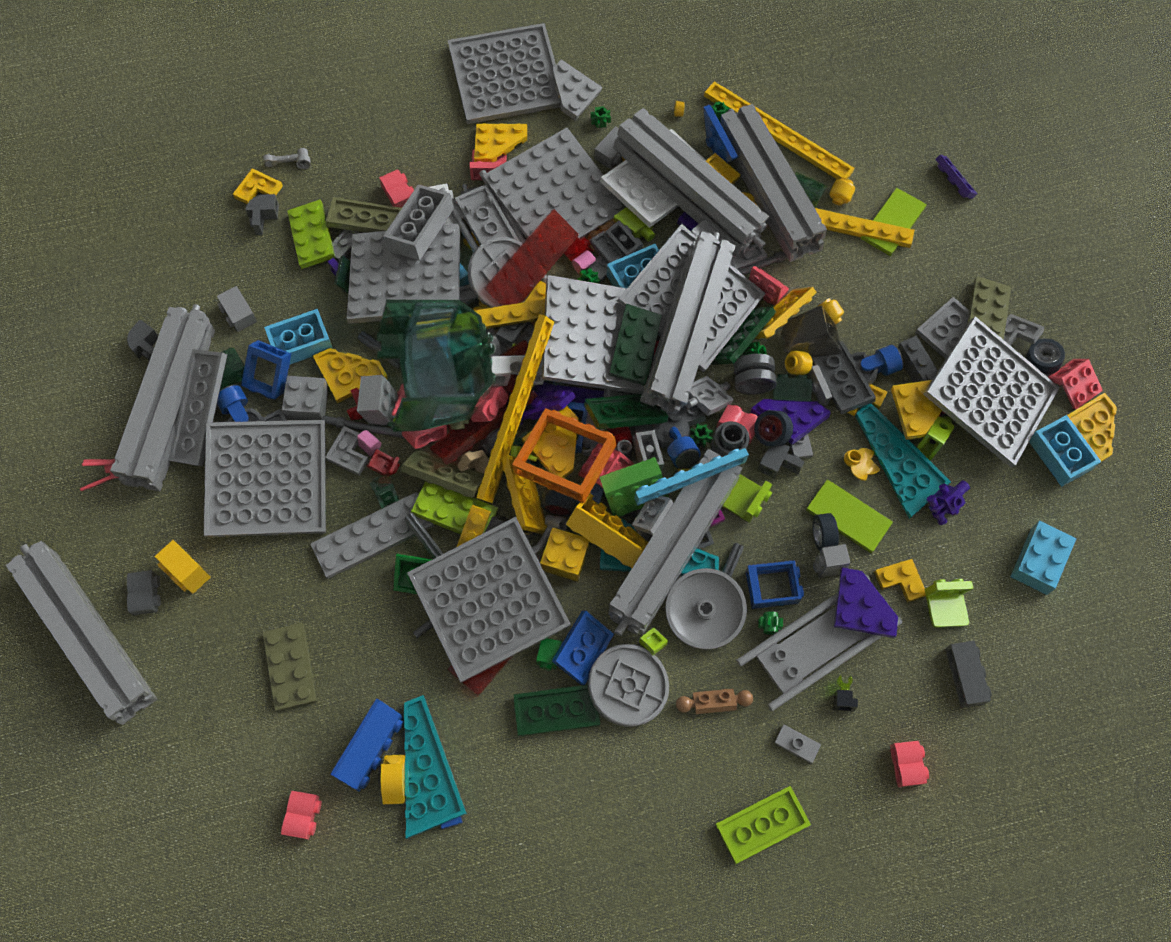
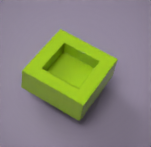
M652 628L640 638L639 643L653 656L667 645L668 640L655 628Z

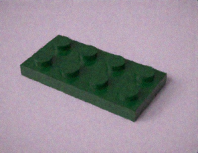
M630 304L625 305L608 375L643 386L646 384L662 318L661 314Z
M773 307L754 308L711 364H734L776 313Z
M642 394L585 399L584 406L598 430L666 423L669 418L666 411L661 410V407L657 405L653 407L641 402Z
M588 685L513 694L518 737L600 726L599 712L591 702Z

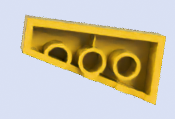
M590 493L585 503L580 502L576 506L566 525L572 531L587 538L590 543L602 548L605 553L620 560L623 565L633 568L649 542L631 527L623 526L622 519L617 515L612 516L606 511L607 507L602 502L596 503L593 500L594 496Z

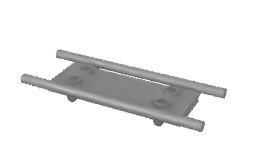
M482 170L479 173L481 178L484 174H486L485 170ZM487 184L455 197V200L452 201L454 209L451 214L456 223L459 224L460 230L473 253L478 248V245L463 219L466 220L479 245L492 238L509 237L523 243L534 255L522 232L490 191ZM445 188L439 189L440 191L447 192ZM534 255L539 269V277L542 282L546 283L547 275Z
M838 593L736 660L737 664L741 667L757 657L758 662L778 690L783 693L767 704L771 711H774L883 637L834 627ZM831 606H835L834 608H832L831 610H829L828 612H826L825 614H823L822 616H820L819 618H817L816 620H814L813 622H811L810 624H808L807 626H805L804 628H802L801 630H799L798 632H796L780 644H777V642H779L780 640H782L783 638H785L786 636H788L789 634H791L792 632H794L795 630H797L798 628H800L801 626H803L804 624H806L807 622H809L810 620H812L813 618H815ZM898 617L897 626L902 624V620L900 619V617ZM858 641H861L849 650H847L846 652H844L843 654H841L840 656H838L837 658H835L834 660H832L831 662H829L831 659H833L834 657H836L837 655H839L840 653H842ZM829 662L827 665H825L824 667H822L821 669H819L818 671H816L815 673H813L812 675L803 680V678H805L806 676H808L809 674H811L812 672H814L815 670Z

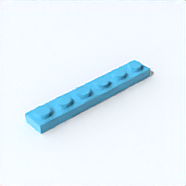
M746 448L741 450L734 449L728 455L714 457L709 463L704 465L699 463L693 466L691 470L686 472L682 470L675 473L671 478H661L655 482L656 484L651 486H641L635 491L634 499L637 505L643 504L743 464L747 461L749 454Z

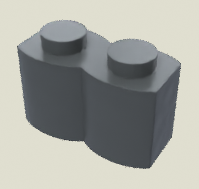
M154 571L127 574V607L130 614L140 615L158 611V606L161 605L160 595L157 594V588L160 587V577Z

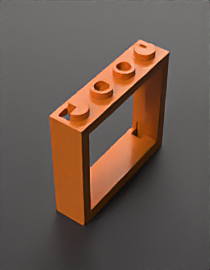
M545 408L514 460L512 467L516 475L585 503L616 447L615 436L608 431L598 430L591 424H583L573 417L568 418L556 410L551 411ZM549 422L604 444L581 485L526 463Z

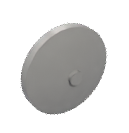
M696 569L684 574L674 583L666 601V617L673 633L685 644L703 650L720 648L731 642L741 631L747 614L746 599L740 586L729 575L715 569Z

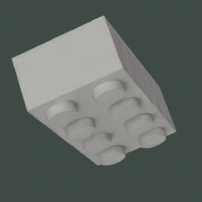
M418 184L383 236L388 251L421 260L454 209L450 193Z

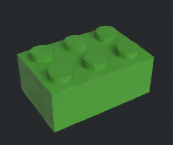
M654 457L600 476L599 478L613 516H622L642 509L645 503L637 505L634 499L635 491L641 486L656 484L655 482L663 478Z

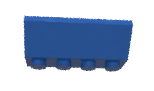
M376 698L331 772V775L358 792L361 789H365L370 781V773L373 769L376 770L382 759L380 757L382 753L390 748L393 742L391 740L392 736L402 728L404 723L402 715Z

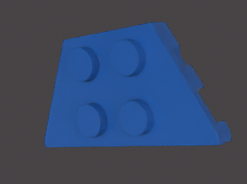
M711 105L704 106L707 146L711 147L713 154L716 153L729 164L738 158V155Z

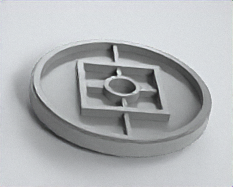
M496 237L482 243L474 251L468 265V279L475 296L484 305L492 308L525 302L539 282V269L534 255L523 243L509 237Z
M622 644L604 651L593 663L588 676V692L593 706L606 720L619 726L636 727L648 723L662 711L668 699L669 680L663 664L655 655L652 656L643 647Z

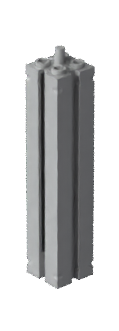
M750 104L741 107L737 113L733 109H729L726 113L721 114L720 124L738 155V158L734 159L733 163L750 193L754 196L758 207L769 216L767 223L782 250L787 254L789 262L803 258V255L806 253L812 255L822 251L824 245L822 239L826 236L827 228L822 224L821 218L759 113L756 112L755 106Z
M642 108L634 114L632 119L629 118L620 124L617 132L619 137L615 139L613 149L617 153L619 152L625 160L648 178L673 202L677 203L696 222L701 223L706 219L723 239L736 245L733 252L736 257L741 252L745 253L753 242L761 249L765 246L766 243L761 239V233L767 227L766 222L769 216L762 212L755 203L654 116L649 115L647 110Z
M701 231L696 241L689 247L647 382L643 389L644 392L640 399L643 403L653 407L657 405L661 407V410L673 415L687 404L688 395L691 392L733 256L732 253L736 246L725 239L719 242L720 234L718 232L711 234Z
M194 304L190 313L182 307L168 308L167 317H165L118 447L115 462L110 470L116 477H119V481L123 485L142 486L145 489L161 492L162 482L165 480L171 462L168 459L192 350L208 351L212 342L211 338L215 333L206 314L200 311L199 305Z
M707 449L699 463L704 465L720 455ZM735 466L683 487L609 605L608 615L611 616L610 619L619 624L614 631L616 634L622 636L626 628L636 635L638 633L641 635L645 633L668 596L672 586L679 578L729 497L732 489L737 484L742 467Z
M42 541L30 547L27 544L21 546L20 550L24 556H15L11 562L6 564V567L12 573V576L100 707L104 709L106 716L113 721L116 720L121 725L125 724L137 715V711L141 708L145 709L158 698L150 690L149 685L69 569L61 561L60 556Z

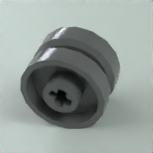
M750 354L738 358L733 364L734 374L736 375L735 389L737 392L757 395L772 391L776 387L775 360L773 357L765 354Z

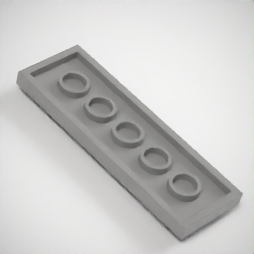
M192 350L168 461L203 467L206 455V423L213 422L227 354Z
M418 493L411 494L310 543L326 578L329 579L416 536L404 518L411 513L419 496ZM416 517L426 531L434 527L433 523Z

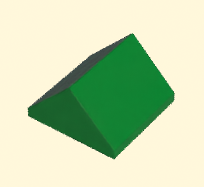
M396 554L393 590L417 594L407 572L433 559Z

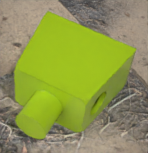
M626 207L614 215L613 225L620 220L624 226L627 225L635 238L643 236L649 242L655 237V233L652 231L653 226L649 228L629 208Z
M948 416L937 417L925 437L922 438L916 447L930 461L944 445L954 429V425L951 424L952 420ZM931 438L936 441L935 444L929 442Z

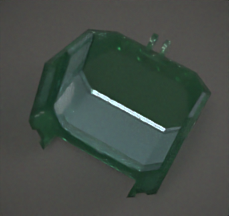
M386 299L377 332V341H381V351H377V359H399L406 397L401 400L395 421L387 423L388 427H391L392 432L422 431L463 420H470L490 393L492 386L495 385L496 376L495 373H492V357L489 356L495 350L494 344H491L493 336L490 333H486V326L482 323L481 316L460 300Z

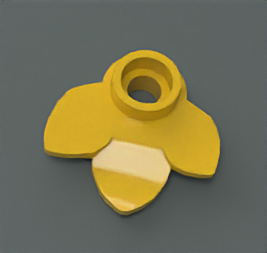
M868 448L853 449L847 451L844 455L845 464L850 467L851 473L859 480L866 481L868 475H874L880 471V468L871 460L874 451Z

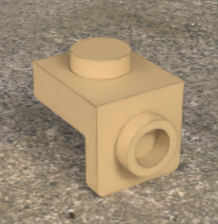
M483 450L472 453L469 451L461 457L462 460L457 467L461 472L475 468L476 471L484 473L489 459Z

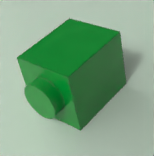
M550 638L541 641L536 659L537 665H540L539 668L551 671L552 668H557V665L552 660L562 645V641Z

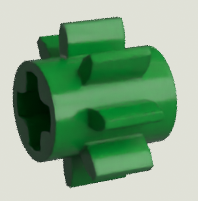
M715 102L714 106L711 107L721 123V114L726 113L729 107H726L724 102Z
M604 106L595 107V112L590 113L591 124H595L597 128H606L607 122L611 123L610 110H607Z
M592 268L580 271L582 276L577 278V280L592 283L601 281L598 277V272L592 271Z
M758 341L750 343L743 352V355H767L765 346L760 345Z
M697 423L696 429L691 428L690 434L692 435L690 437L697 446L702 445L705 448L706 442L711 443L712 441L710 435H712L713 430H709L707 424L699 425Z
M764 612L763 617L758 619V628L763 629V633L766 635H774L778 630H782L783 618H778L779 614L777 612Z

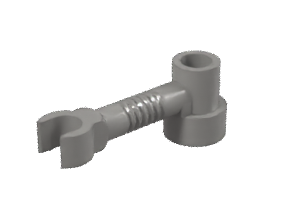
M305 148L298 149V154L286 156L267 154L263 156L266 167H273L277 163L296 161L298 168L308 169L311 166V161L308 156V150Z
M621 440L614 450L620 451L630 459L632 444L628 440ZM584 442V447L590 449L582 450V454L590 456L596 445Z
M548 515L545 518L547 528L537 545L532 548L538 561L542 558L543 549L548 542L552 527L566 531L568 527L566 525L568 521L566 518Z

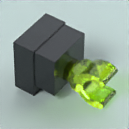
M841 675L837 678L840 690L834 693L833 710L854 712L858 708V699H853V691H850V685L853 682L852 676H849L848 683L842 682Z

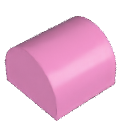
M586 250L572 260V265L579 274L580 271L589 268L596 261V258L591 252Z
M368 430L362 431L357 436L358 446L369 456H372L375 449H380L382 443Z

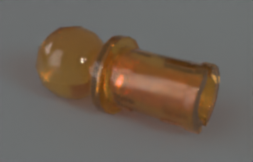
M611 218L602 226H597V231H590L587 239L590 241L599 233L605 232L616 221Z

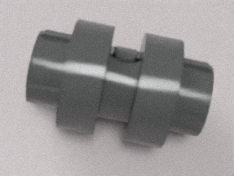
M729 421L722 423L715 431L711 450L724 457L734 449H747L749 443L747 429L738 422Z

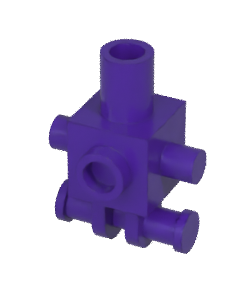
M964 480L955 487L941 484L939 486L940 490L934 495L927 497L926 500L930 504L929 509L933 517L937 518L939 525L947 523L948 520L944 516L946 513L957 515L959 509L966 503L963 495L970 489V486Z

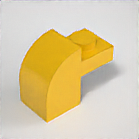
M405 755L384 756V762L381 764L383 805L404 804Z

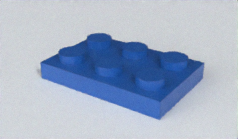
M581 611L552 662L580 685H585L593 663L605 651L614 634L590 613Z

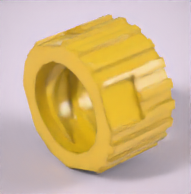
M675 101L674 117H683L684 102Z

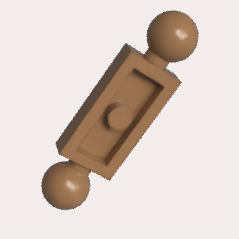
M733 689L694 692L693 699L687 696L679 697L676 701V708L682 713L689 712L691 708H695L696 714L737 710V703L743 707L751 705L753 695L747 690H742L738 695H735Z

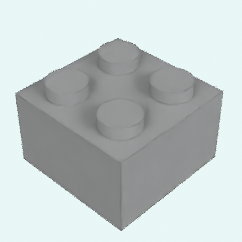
M383 375L361 376L357 412L371 425H393V418L396 417V414L392 416V412L395 407V401L398 399L397 391Z
M287 376L282 412L287 420H322L323 415L325 416L329 392L326 379Z

